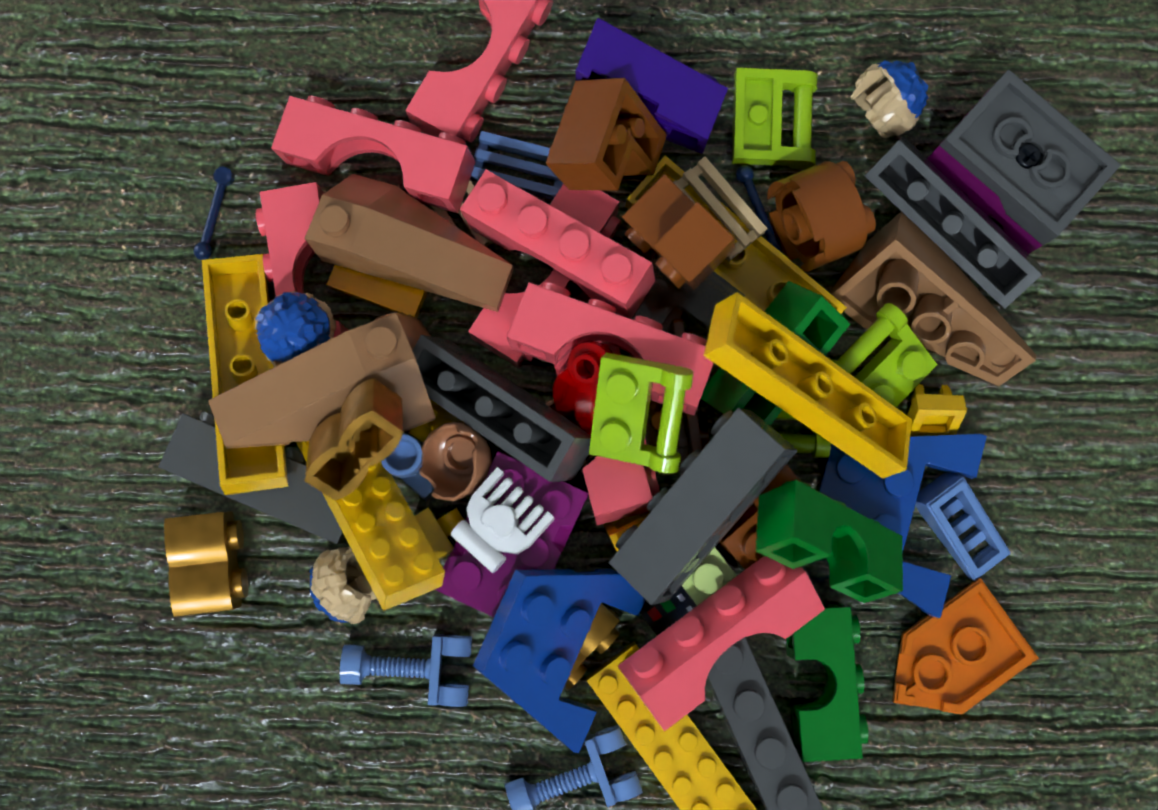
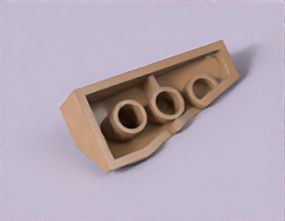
M351 174L322 195L304 238L323 262L499 312L514 270L512 264L396 185L356 174Z
M902 212L866 242L829 292L847 307L844 312L866 329L877 320L876 313L886 303L897 306L906 315L908 326L927 350L945 357L947 364L994 385H1002L1036 361V354L953 260Z
M397 313L348 330L208 400L227 449L289 445L291 442L310 441L314 430L324 420L341 413L342 405L348 394L359 384L373 378L402 398L403 432L436 420L416 358Z

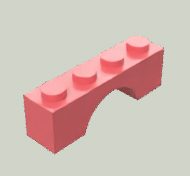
M478 0L480 12L492 28L488 46L483 54L467 67L450 72L429 70L405 110L410 123L416 125L423 133L438 137L439 133L443 132L455 135L465 142H473L483 125L484 118L481 116L489 101L496 103L502 95L507 83V78L504 77L512 63L518 65L524 58L530 44L528 36L535 24L542 26L546 21L553 5L552 0Z
M289 96L271 147L286 164L330 176L341 163L355 155L363 153L387 155L400 163L403 185L410 196L423 204L457 214L459 213L476 163L466 142L455 135L441 132L438 137L424 134L416 125L402 120H396L394 125L378 121L376 115L360 108H352L350 112L336 109L334 104L317 96H308L307 100Z
M487 169L460 207V211L471 230L509 252L512 250L521 251L548 264L574 282L589 298L601 300L614 306L617 309L616 313L623 317L632 319L656 281L653 265L649 260Z
M317 182L259 192L262 208H257L255 211L256 222L261 236L267 237L269 253L263 254V266L267 280L274 282L276 296L283 294V292L296 291L304 293V273L310 259L315 254L304 238L320 199L324 194ZM336 321L334 337L348 331L339 321Z
M563 184L550 204L552 207L610 239L613 238L622 221L616 217L618 215L619 201L601 190H569ZM553 269L551 274L543 281L557 284L568 291L574 283L556 269ZM525 292L505 293L499 312L483 308L468 331L472 340L517 368H520L525 359L532 363L536 358L511 349L507 340L508 332Z
M530 282L528 283L507 335L511 349L557 365L578 344L585 341H596L619 347L628 352L633 358L691 369L694 371L692 387L685 392L682 412L695 415L714 362L704 356L706 339L691 333H682L681 337L664 332L662 331V324L648 317L636 316L634 320L620 316L616 314L617 309L614 306L601 300L589 299L588 304L570 297L571 293L567 289L554 283L543 282L542 287ZM653 382L650 400L663 404L665 387Z
M604 344L611 349L613 354L621 355L619 347ZM570 353L557 365L553 364L556 376L568 368L567 362ZM585 359L588 371L594 375L593 364ZM597 456L582 468L597 526L649 512L647 506L653 499L652 496L660 492L655 471L649 467L644 468V465Z
M764 556L620 663L618 668L665 732L705 701V685L709 672L717 659L730 646L743 638L759 633H771L787 639L825 610L806 571L802 567L791 569Z

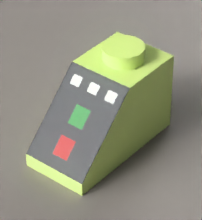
M714 548L669 601L650 605L645 600L640 614L658 636L734 579L736 574L718 550Z

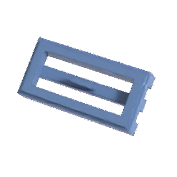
M481 131L479 146L476 148L474 155L476 163L470 179L476 181L480 179L486 170L483 169L486 162L555 180L554 186L488 170L531 195L554 199L563 183L548 166L488 151L489 148L546 162L550 148Z

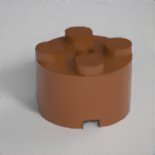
M831 161L822 162L775 181L768 189L767 200L775 197L776 210L769 213L773 231L785 255L790 260L799 258L804 263L799 267L804 272H809L861 250L866 243L867 234L875 230L874 214L867 205L862 203L855 187L856 178L854 171L846 161L839 163Z

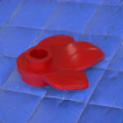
M585 341L571 350L567 362L568 368L556 377L553 386V398L556 409L562 412L574 410L580 427L589 434L592 432L601 357L605 353L613 354L610 348L596 341ZM585 359L593 364L594 375L588 371Z

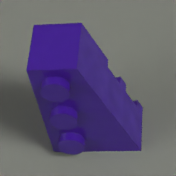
M597 17L577 65L575 81L625 78L667 135V141L703 154L728 88L721 85L716 78L697 72Z

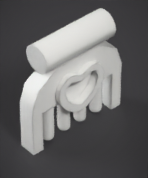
M498 467L471 496L466 508L470 524L462 520L450 534L492 573H495L506 560V557L501 552L519 554L531 547L555 519L553 515L547 512L526 536L524 533L542 514L544 508L541 505H537L519 525V517L533 502V498L527 496L516 509L512 507V504L523 493L521 487H516L501 505H494L512 485L513 481L511 478H505L486 500L484 497L505 474Z

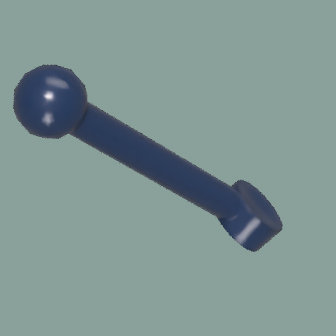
M741 165L737 168L736 178L739 182L744 183L757 217L767 227L764 233L767 238L766 240L780 252H783L753 183V169L749 165Z
M219 167L214 172L213 177L217 182L201 241L193 248L194 256L199 260H206L212 255L210 242L225 189L234 182V174L227 167Z

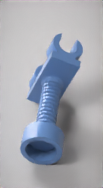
M402 434L396 449L387 458L382 460L381 463L390 474L401 478L415 493L427 501L432 497L431 493L434 491V488L426 478L419 474L424 457L422 448L416 439Z
M434 634L432 636L431 658L426 661L425 659L420 660V658H417V660L415 658H412V660L410 658H407V660L402 658L401 660L400 657L397 659L393 657L391 659V657L386 658L384 656L383 658L381 656H378V658L373 656L372 658V656L366 653L365 646L344 644L340 661V684L361 685L363 679L366 676H370V674L372 676H375V674L376 676H380V674L385 676L386 674L387 677L390 675L391 677L395 675L396 677L406 676V678H409V676L411 678H414V676L415 678H419V676L424 678L425 676L426 679H429L428 705L467 706L469 685L440 684L442 655L470 657L472 636Z
M610 726L586 736L584 742L591 759L587 766L578 767V770L576 768L573 771L569 770L568 773L564 772V775L561 773L559 776L556 775L555 778L551 777L550 780L545 779V781H541V784L539 782L536 785L529 784L524 777L505 783L511 809L536 810L537 805L541 801L544 802L545 798L549 800L550 797L559 796V793L561 795L564 792L568 793V790L573 791V788L576 790L578 787L581 788L582 784L586 786L587 783L591 784V782L599 783L607 807L643 793L636 771L619 775L608 781L599 755L615 751L626 745L620 726Z

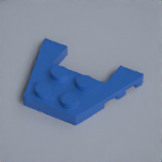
M983 434L910 437L907 470L883 479L831 444L830 455L826 460L818 492L833 500L843 502L850 509L869 519L877 520L882 526L901 535L904 550L925 466L970 479L976 478L987 436ZM903 562V591L897 594L915 604L929 616L941 618L952 575Z
M571 569L515 570L473 667L523 708L540 725L552 733L561 743L573 752L579 753L597 712L586 704L560 697L562 690L570 676L600 604L605 603L639 616L645 599L617 571L612 569H595L594 572H575Z

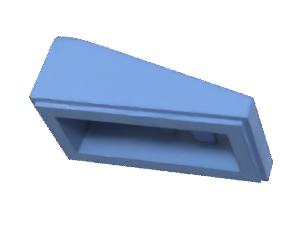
M947 472L919 491L915 504L916 508L970 580H977L1011 554L964 476ZM962 509L965 512L952 523L948 522L947 519ZM974 525L976 530L960 541L958 536ZM986 540L989 545L971 558L968 552Z

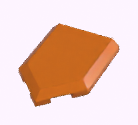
M978 578L944 603L941 618L927 615L902 633L892 702L962 715L1039 659V657L983 580Z

